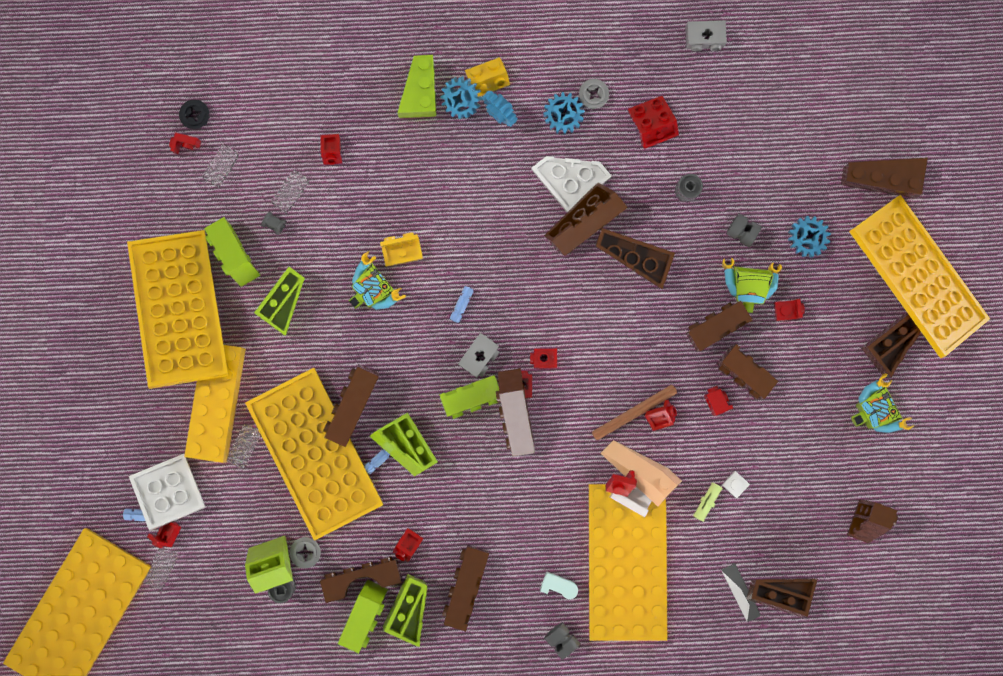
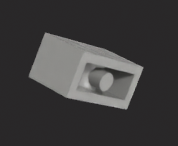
M726 20L688 21L685 26L686 49L697 52L709 48L711 51H719L721 48H724L727 43ZM703 34H707V37L709 36V39H704L705 36L702 37Z
M480 333L458 365L476 378L479 375L483 377L489 368L486 365L490 359L494 361L500 353L498 351L499 346ZM477 352H479V354L480 352H484L483 356L485 360H480V362L476 361L477 356L475 354Z

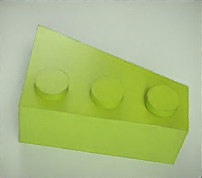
M417 55L413 57L397 112L399 118L437 116L433 55Z
M225 217L204 228L207 233L205 238L210 246H214L215 250L213 253L218 261H222L223 265L221 268L226 276L230 275L240 287L261 276L252 265L250 256L246 254L240 239Z
M288 267L254 313L286 336L305 278L291 267Z
M495 375L456 388L450 392L439 394L447 417L452 416L455 419L463 416V412L470 409L472 413L482 409L481 405L488 403L489 406L496 404V391H499V386Z
M408 412L369 436L414 477L438 463Z
M407 574L383 624L384 632L417 647H420L427 592L425 581Z
M367 579L338 641L339 645L358 654L362 647H367L371 638L368 637L369 631L373 632L378 621L375 618L377 615L380 616L385 605L382 602L388 588H382L381 585Z

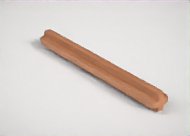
M673 385L668 386L592 431V435L596 440L603 438L677 394L676 388Z

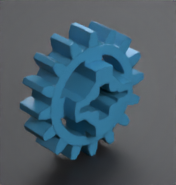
M464 76L458 79L455 77L445 83L447 87L442 88V91L445 93L440 96V98L445 99L442 106L446 105L448 107L446 112L452 111V117L458 114V119L464 116L468 118L471 114H475L477 112L476 109L481 106L477 103L482 100V97L477 95L481 90L475 89L476 83L470 84V78L464 81ZM467 106L469 107L468 109H465V110H462V109H461L462 107H467Z
M488 90L482 96V100L487 105L488 114L501 124L503 122L508 127H511L518 118L513 113L512 104L501 94L497 95Z
M562 92L561 97L554 94V100L548 99L550 105L544 106L547 112L543 113V117H548L545 120V124H551L550 130L555 127L557 134L560 130H563L564 135H566L567 130L573 133V127L579 128L580 124L578 122H583L584 118L580 116L585 113V110H580L583 103L577 104L578 97L572 99V93H569L568 97L565 96L564 92ZM559 102H564L563 104H561V105H559V106L556 105V104L559 103ZM571 104L574 106L576 113L575 111H572L570 107ZM565 107H567V112L561 120V113L563 112V110H565ZM552 115L556 117L557 123L553 120ZM568 121H571V122H572V123H570V124H568V125H564V123H566V122H568Z
M806 216L804 221L799 218L797 220L798 224L793 223L791 225L794 230L788 231L792 235V237L788 238V241H793L790 248L796 247L795 253L802 252V257H805L808 253L809 257L812 258L814 257V252L818 256L821 254V250L825 251L827 249L824 244L830 243V240L826 239V237L830 236L831 233L825 231L828 225L823 227V220L817 222L816 216L811 220L809 216ZM798 230L800 232L799 239H797ZM815 233L811 239L803 240L807 235ZM821 234V241H820V244H819L818 239H819V235ZM801 245L808 246L809 249H806V248H804V247L801 246Z

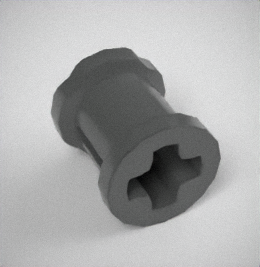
M269 211L265 215L261 226L264 228L268 227L275 231L276 235H280L287 221L280 220Z

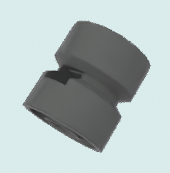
M695 174L684 175L675 186L676 197L686 203L694 201L703 189L702 180Z
M738 213L728 228L726 235L733 239L739 238L740 243L749 248L757 238L762 226L754 221L748 222L747 217Z
M293 578V581L268 589L269 598L276 603L287 602L296 590L295 579Z
M563 622L556 625L544 637L551 647H555L554 651L561 660L568 657L581 644L574 635L569 634L570 630Z

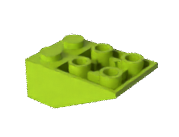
M286 536L248 548L245 562L246 577L255 594L293 581Z

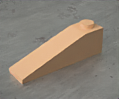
M614 440L601 452L625 477L630 470L635 471L636 487L657 506L682 482L669 468Z

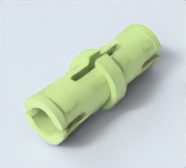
M712 482L705 496L701 497V503L693 516L704 522L711 507L714 508V502L723 488Z

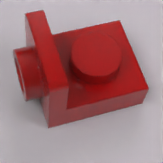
M175 132L174 137L170 139L169 147L171 152L178 155L181 144L183 148L193 150L194 147L200 149L202 141L196 137Z
M340 134L321 135V157L324 165L342 163Z
M801 299L774 302L776 321L803 318L802 314L805 313L804 303H801Z
M665 400L663 407L647 411L645 417L652 430L655 431L674 425L677 410L674 405H671L669 400Z
M407 528L396 544L393 553L399 560L409 562L424 538Z

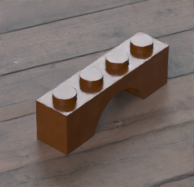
M385 557L380 559L381 563L373 564V561L361 564L362 568L354 569V566L345 568L343 573L337 575L335 572L324 574V578L320 580L325 603L344 599L347 596L351 582L361 577L374 579L382 588L401 583L403 580L397 558Z

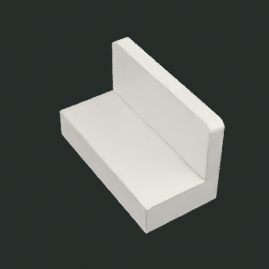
M637 487L630 492L628 497L611 493L609 496L643 517L649 511L647 509L651 500Z

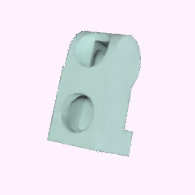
M546 571L540 587L541 592L548 594L549 589L561 593L566 599H573L577 596L578 587L573 581Z

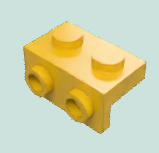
M500 57L465 70L467 78L471 79L470 84L476 83L475 89L481 90L477 94L478 96L484 95L488 90L493 92L510 85L507 71Z
M411 232L403 234L402 238L395 239V236L384 238L380 245L385 266L389 267L422 260L423 255L418 234L414 235Z

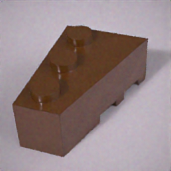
M741 301L733 305L729 302L721 307L722 312L717 315L713 312L704 317L705 322L701 324L696 322L688 327L690 331L686 332V335L697 353L753 321Z
M904 313L861 347V349L882 375L888 374L885 378H892L895 373L894 371L900 362L903 361L905 354L912 347L921 331L909 314Z
M737 344L730 346L716 363L719 366L718 370L725 376L729 374L733 377V382L739 387L747 388L749 390L748 394L754 399L764 400L779 381L762 366L752 361L753 358L750 355L746 356L739 350L740 346Z
M859 499L847 536L870 543L890 531L892 526L896 525L898 510L876 502Z
M818 579L752 580L746 599L799 617H808Z

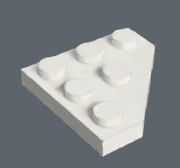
M546 156L531 168L566 212L598 182L603 185L612 177L599 161H582L579 159H562Z

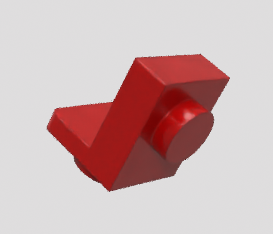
M630 470L626 477L613 474L605 485L606 492L628 497L637 485L635 471Z
M174 521L161 526L157 535L148 533L147 538L152 541V545L158 548H163V546L172 548L181 526Z

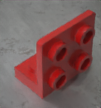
M663 96L628 109V113L639 131L641 145L644 149L679 135L677 119Z

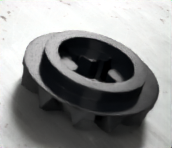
M189 100L180 108V121L191 130L200 129L207 125V121L210 118L209 109L200 100ZM192 108L197 113H200L199 115H197V121L193 117L190 118V116L193 114Z

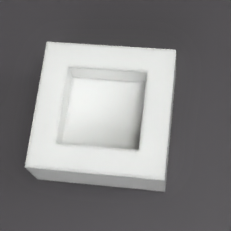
M736 471L722 484L735 498H738L750 485Z

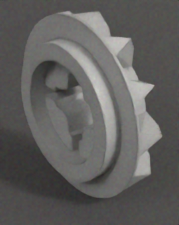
M599 79L585 81L579 90L580 102L585 107L591 109L601 108L607 103L609 98L607 85ZM598 88L597 95L599 98L594 97L590 100L591 94L589 92H594Z
M299 538L290 548V558L300 568H310L320 559L321 550L319 544L313 538ZM305 544L307 550L313 552L307 555L306 561L303 554L297 553L304 550Z

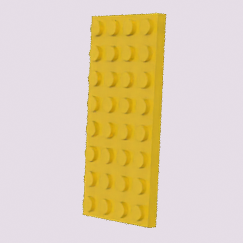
M901 195L894 198L849 231L940 359L947 356L990 320L989 316Z
M205 230L127 242L149 389L229 376Z
M315 368L245 402L314 541L384 505L351 438L346 447L324 438L326 433L323 432L327 421L331 422L334 417L331 414L334 405Z
M588 484L589 640L667 641L666 499L659 506L651 501L647 509L649 511L643 517L610 498L611 493L606 492V484Z
M84 528L3 664L23 676H87L152 566L92 530Z

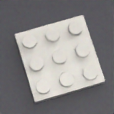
M185 454L129 476L150 531L206 508L187 458L184 457Z

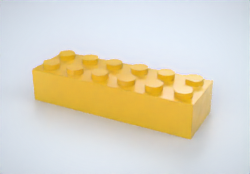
M224 345L229 376L196 382L184 457L220 463L228 461L245 348Z

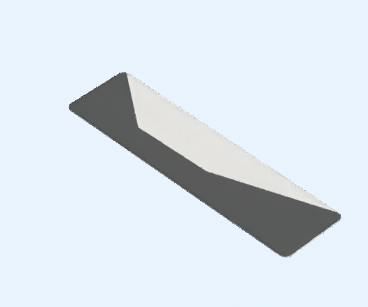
M734 563L722 569L746 621L750 622L760 617L761 614L755 602L746 599L749 590L736 564Z

